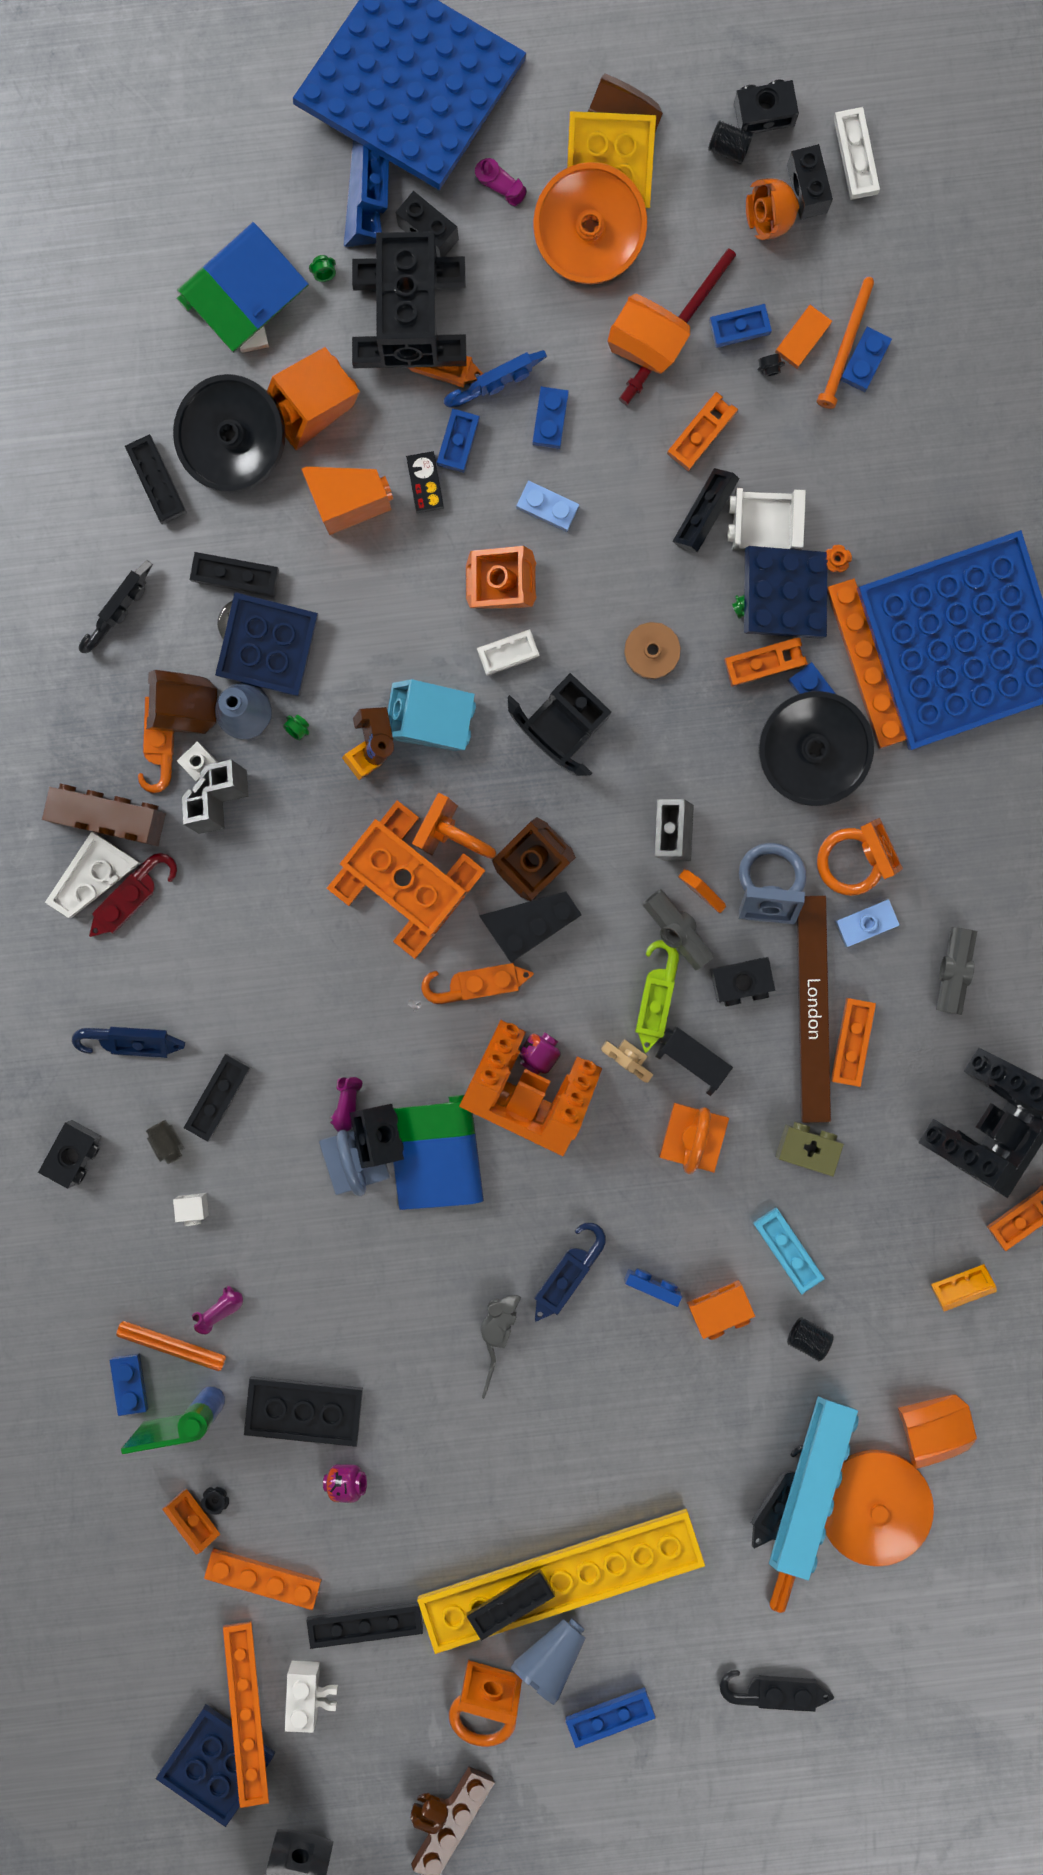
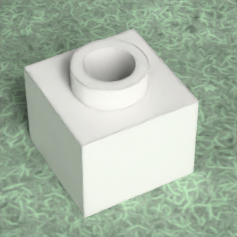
M196 742L177 760L196 782L201 778L199 774L205 765L218 763L199 742ZM196 756L201 758L199 766H193L192 760Z
M207 1193L181 1195L173 1199L175 1222L184 1221V1226L201 1224L202 1219L209 1215Z

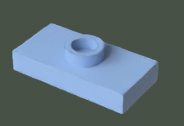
M889 899L835 921L845 947L899 926Z

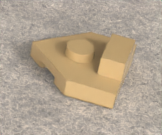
M625 1039L618 1048L607 1040L601 1046L602 1052L613 1058L630 1073L635 1074L643 1082L648 1083L652 1078L653 1074L642 1066L648 1056Z

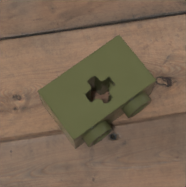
M794 1122L793 1126L785 1124L775 1157L779 1160L834 1177L844 1145L837 1141L838 1135L823 1130L818 1135L809 1132L810 1126ZM812 1142L816 1146V1150H810L808 1154V1151L804 1149V1145H810Z

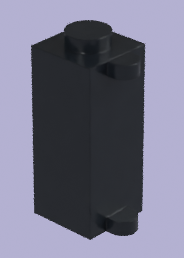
M676 1026L673 1030L668 1028L659 1040L662 1045L655 1057L660 1060L664 1054H667L710 1085L706 1091V1094L709 1096L720 1087L733 1069L731 1065Z

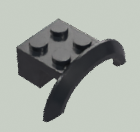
M569 673L529 719L522 711L520 704L510 695L508 696V712L545 754L573 775H592V772L583 763H577L571 757L604 724L612 711L578 679Z

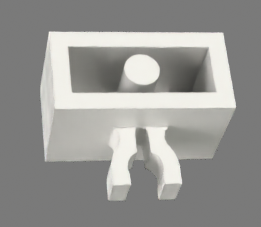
M291 1662L287 1673L285 1731L313 1733L318 1718V1707H322L327 1711H336L337 1701H329L326 1696L329 1694L337 1695L338 1685L319 1687L320 1662Z

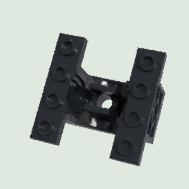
M434 231L376 233V258L352 259L353 291L376 290V336L352 337L353 369L467 366L466 334L437 335L435 318V289L466 288L465 256L437 257ZM404 290H411L408 293H403Z
M978 1048L964 1072L985 1083L986 1087L1005 1099L1007 1104L1003 1110L992 1103L986 1109L976 1125L977 1129L986 1134L981 1144L960 1130L954 1131L935 1119L932 1120L918 1143L941 1156L969 1176L1008 1198L1043 1144V1079Z

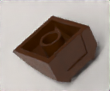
M606 73L601 77L588 112L656 115L655 132L663 114L659 104L635 87Z
M161 670L149 672V712L146 729L206 734L216 724L217 688L208 678Z
M536 817L493 858L492 862L496 872L520 897L532 901L576 857L572 848L560 838L549 824Z

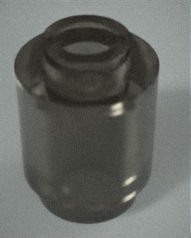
M166 1120L146 1130L149 1136L147 1140L159 1162L166 1161L167 1164H170L182 1157L181 1151L185 1147L174 1127L169 1125Z

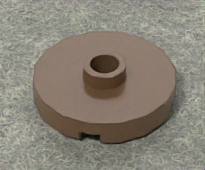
M649 622L641 624L631 631L625 642L624 656L627 665L633 673L643 678L655 680L665 677L674 670L680 658L681 647L678 637L671 628L662 623ZM653 645L658 649V652L655 655H651L648 653L647 648Z

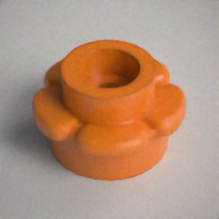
M834 545L831 549L826 550L828 570L831 572H844L849 568L852 555L849 550H845L843 545ZM839 556L840 561H836L835 557Z

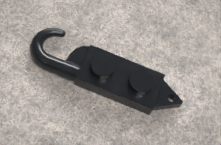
M146 560L136 571L131 570L97 615L100 618L97 621L94 632L91 636L86 634L82 638L78 647L81 653L86 654L95 649L110 628L114 627L116 623L120 624L128 614L127 608L133 600H139L145 591L144 586L147 583L145 579L153 565L151 562Z
M803 1445L794 1448L790 1454L791 1457L801 1453ZM794 1471L781 1474L750 1522L753 1525L752 1547L754 1549L771 1540H776L794 1479Z
M738 1670L726 1673L720 1682V1692L723 1698L735 1705L758 1706L763 1709L816 1712L817 1707L834 1699L833 1694L818 1685L816 1679L759 1675V1677H755L750 1682L747 1693H735L730 1691L728 1687L730 1679L740 1675Z

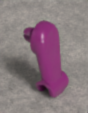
M485 158L477 163L475 175L481 184L503 195L505 200L513 207L523 201L527 189L519 178L515 180L494 159Z
M342 1077L337 1081L336 1088L340 1091L337 1109L330 1117L332 1119L330 1124L334 1126L337 1132L352 1129L350 1112L356 1111L357 1091L362 1088L363 1084L362 1080L357 1077Z
M231 1286L225 1287L223 1295L216 1304L203 1314L195 1312L192 1315L193 1320L198 1322L194 1325V1330L204 1335L210 1333L214 1324L241 1308L243 1304L242 1294L234 1292Z

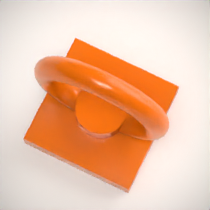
M438 792L412 844L433 856L439 842L445 843L449 838L486 858H494L496 850L492 846L454 827L455 820L452 817L458 805L449 797Z
M880 818L861 826V829H840L823 841L817 855V868L821 879L830 889L842 895H860L876 886L882 876L884 879H887L903 869ZM854 839L862 842L865 856L871 866H873L870 875L858 884L842 883L830 872L828 866L829 854L832 848L843 840Z
M674 1102L659 1157L683 1164L684 1172L690 1175L697 1168L714 1173L729 1117L711 1113L706 1107L697 1109Z
M468 1660L461 1695L453 1701L449 1710V1722L453 1731L465 1742L481 1747L499 1745L510 1738L516 1727L522 1679L516 1673ZM463 1711L505 1724L496 1733L478 1734L463 1725L460 1713Z

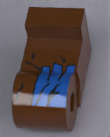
M387 707L359 709L353 717L355 729L362 728L366 744L364 749L365 759L373 765H381L394 750Z

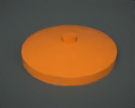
M595 162L576 164L555 175L541 192L534 211V236L541 256L547 265L561 277L571 282L586 285L608 282L624 273L634 263L643 247L647 231L645 203L635 184L618 169Z
M865 1450L848 1456L841 1468V1484L835 1489L833 1496V1512L827 1517L824 1527L828 1539L841 1554L859 1564L888 1566L903 1561L920 1548L932 1526L934 1503L931 1490L925 1478L911 1462L893 1452Z

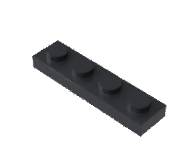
M418 1602L309 1616L306 1620L310 1649L423 1634L422 1615Z

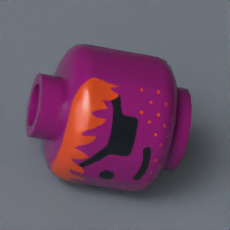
M546 1032L542 1036L535 1033L531 1034L519 1050V1056L522 1059L519 1063L537 1075L539 1073H549L561 1056L560 1050L556 1047L558 1041Z
M336 1464L331 1467L328 1474H325L323 1489L333 1502H357L366 1492L367 1476L356 1464Z

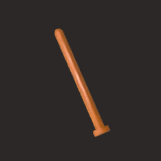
M866 277L862 282L825 391L818 395L816 402L824 408L834 409L838 400L835 394L874 285V280L871 277Z

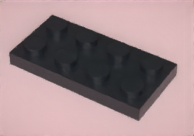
M251 1376L249 1378L244 1435L357 1447L363 1387Z

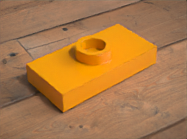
M984 1264L931 1284L943 1312L997 1292L996 1285Z

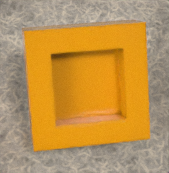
M365 741L342 757L358 780H361L381 766L373 765L365 759Z

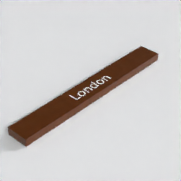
M805 896L803 907L797 918L801 1122H831L826 896Z

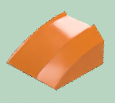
M636 293L628 297L627 303L611 326L608 344L612 353L658 374H662L674 363L690 336V325L657 303Z
M525 546L470 551L466 563V600L469 607L489 609L533 607L537 598L535 581L536 561L533 551Z
M956 1394L898 1408L910 1450V1460L916 1469L960 1455L970 1450L977 1440L969 1405Z

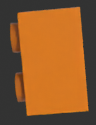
M739 1280L687 1302L703 1339L707 1337L709 1340L716 1339L725 1334L724 1330L733 1326L736 1329L744 1327L751 1322V1318L756 1317Z

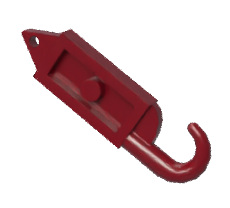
M163 853L153 854L148 857L92 913L94 918L89 937L109 932L114 934L153 895L155 883L149 872L157 864L165 863L169 866L170 875L167 880L172 882L177 874V865L174 859L168 854Z

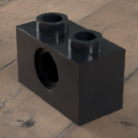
M778 79L770 82L768 85L757 87L756 85H746L736 91L734 108L738 128L740 127V129L756 134L795 126L799 111L793 80L784 81ZM768 103L772 108L764 109L759 104Z
M817 144L791 151L787 169L792 189L799 202L798 213L800 220L828 213L833 198L820 145Z
M414 190L395 212L397 224L405 232L434 231L437 257H445L459 240L458 227Z
M768 957L710 969L716 1000L719 1003L724 1002L725 1007L741 1004V998L752 996L753 1001L769 998V992L776 991ZM742 974L747 975L750 979V986L744 991L739 990L736 986V979Z
M393 1104L350 1112L361 1169L404 1160V1146L399 1138L397 1128L398 1117L393 1109ZM378 1130L381 1133V1141L377 1138Z
M73 1120L65 1122L38 1173L67 1189L75 1186V1184L80 1185L88 1171L85 1169L88 1160H93L101 1148V1145L98 1144L101 1135ZM69 1148L74 1149L78 1154L76 1163L71 1162L67 1157Z

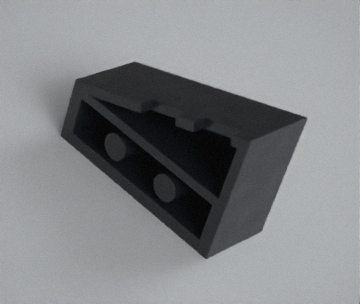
M565 891L479 916L512 963L582 914Z

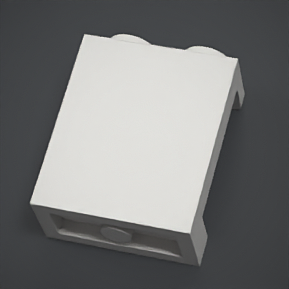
M737 488L734 496L729 497V513L733 514V524L728 525L727 541L732 542V550L745 551V548L748 546L802 550L804 544L806 490L794 489L792 494L743 492V488Z

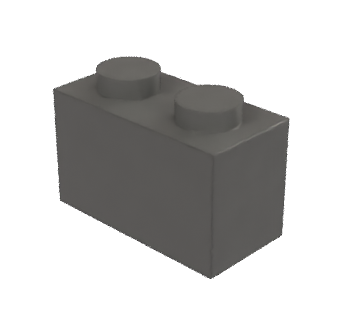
M657 799L655 857L663 861H691L694 805L687 800Z

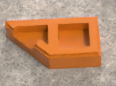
M684 869L678 876L695 894L718 913H721L726 908L725 903L715 892L689 870Z

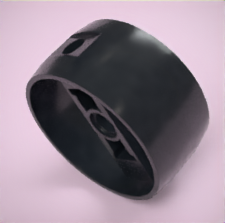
M277 1829L265 1875H327L334 1841L297 1830Z

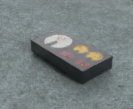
M434 451L406 456L416 513L444 509Z

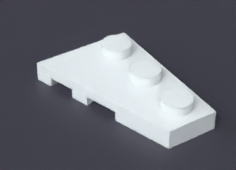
M91 832L45 903L66 917L72 918L141 863L95 832Z

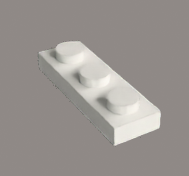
M863 107L835 112L834 123L850 200L877 195L880 191Z

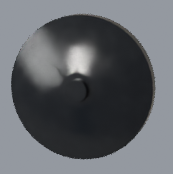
M216 375L199 382L183 398L174 419V446L181 464L196 481L218 491L240 492L259 485L275 470L285 446V423L277 402L264 387L239 375Z
M804 692L782 702L767 718L759 738V761L762 771L771 786L789 800L809 806L832 804L853 793L866 778L874 755L872 730L863 713L846 698L830 692Z

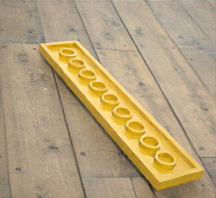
M686 1508L419 1595L417 1601L434 1653L437 1654L480 1640L467 1618V1612L541 1569L555 1592V1597L492 1635L704 1567L705 1563Z

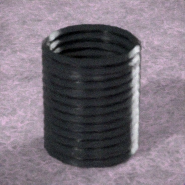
M719 120L711 137L708 151L741 164L748 151L753 133Z
M801 1317L793 1325L787 1339V1344L805 1353V1355H810V1357L815 1358L819 1362L828 1354L834 1336Z

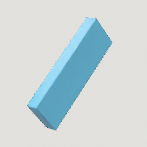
M776 1207L753 1222L801 1295L825 1279Z

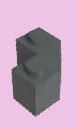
M232 759L205 765L199 774L201 778L192 790L188 789L182 796L183 825L198 834L225 829L223 802L249 797L247 770Z

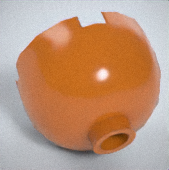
M773 178L756 180L750 186L754 187L752 194L746 197L748 225L750 229L756 228L759 235L754 236L757 239H774L791 229L796 220L799 202L793 189L786 182Z

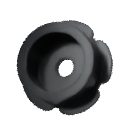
M780 354L768 355L758 359L759 368L757 370L760 373H764V377L774 376L781 373L780 368L785 365V362L781 360Z
M221 1487L207 1488L201 1500L203 1509L212 1515L221 1514L222 1510L227 1509L229 1505V1497L226 1496L227 1492ZM213 1498H217L218 1502H213Z

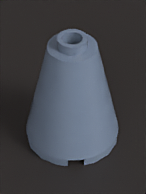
M246 683L231 685L221 693L215 707L217 722L225 733L236 739H250L259 736L271 720L272 707L269 698L257 686Z
M572 1618L569 1622L563 1619L518 1657L511 1665V1669L527 1685H531L537 1690L540 1696L554 1705L559 1700L586 1639L582 1634L585 1629Z

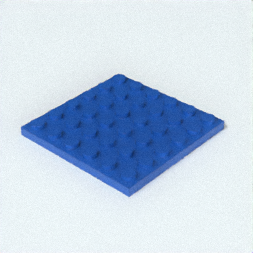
M359 0L293 96V105L440 191L524 63L526 52L438 0Z
M1022 530L857 587L909 750L1043 704V598Z

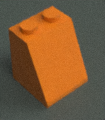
M326 347L273 375L267 389L282 412L285 423V437L295 450L301 448L352 408L360 393L356 382L345 373L338 359L331 355Z
M302 468L304 477L329 535L392 510L389 501L394 500L390 486L385 476L379 477L377 469Z

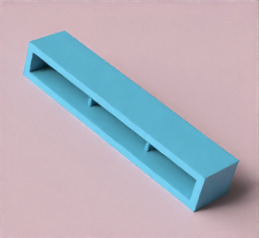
M817 1397L769 1560V1565L777 1571L809 1581L811 1573H814L818 1562L816 1555L819 1545L825 1539L826 1529L824 1527L827 1517L833 1512L835 1489L840 1486L842 1481L841 1468L844 1460L848 1458L850 1453L849 1441L851 1434L855 1432L858 1426V1410L850 1406Z

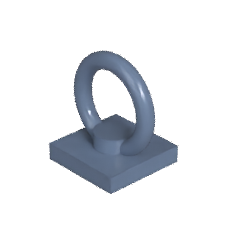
M765 843L752 848L745 854L739 866V879L745 893L739 907L738 919L795 924L804 904L805 892L802 891L807 878L805 865L795 851L781 844ZM767 854L779 855L790 862L795 871L793 886L789 890L776 886L756 887L750 877V869L753 862Z
M340 1130L337 1135L319 1141L336 1195L352 1190L356 1196H363L367 1185L391 1177L387 1164L361 1169L353 1130Z

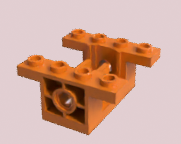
M397 800L380 822L375 819L340 862L343 868L326 889L350 906L365 886L369 887L409 919V922L393 942L416 959L486 870L463 853L445 875L403 841L420 818ZM402 870H407L411 874V881L406 886H400L396 881L397 873Z
M500 1020L459 1107L564 1156L572 1139L575 1140L581 1128L602 1068L590 1060H584L577 1056L570 1073L564 1078L553 1102L544 1100L545 1092L551 1081L524 1069L516 1086L507 1082L520 1053L518 1049L526 1031L518 1028L515 1024Z

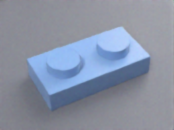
M529 480L516 505V509L565 532H568L579 508L578 503Z

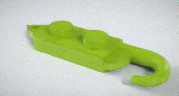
M663 940L651 943L646 951V956L649 957L655 949L663 948L668 953L666 969L652 970L648 973L645 980L635 1029L645 1053L664 1035L679 962L677 949L669 947ZM646 1042H649L650 1045L649 1047H645L644 1044Z

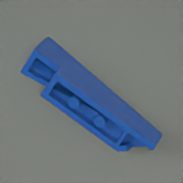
M354 140L344 235L345 247L376 243V233L382 232L380 213L383 214L388 209L389 161Z

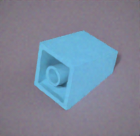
M413 679L392 683L387 711L393 740L452 751L465 750L471 738L469 725L476 709L474 702L475 694Z

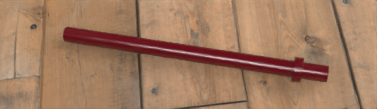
M728 248L682 310L678 317L684 322L688 323L734 260L736 253ZM642 366L634 378H629L626 383V389L619 397L623 404L628 405L636 393L640 394L643 390L642 385L652 370Z

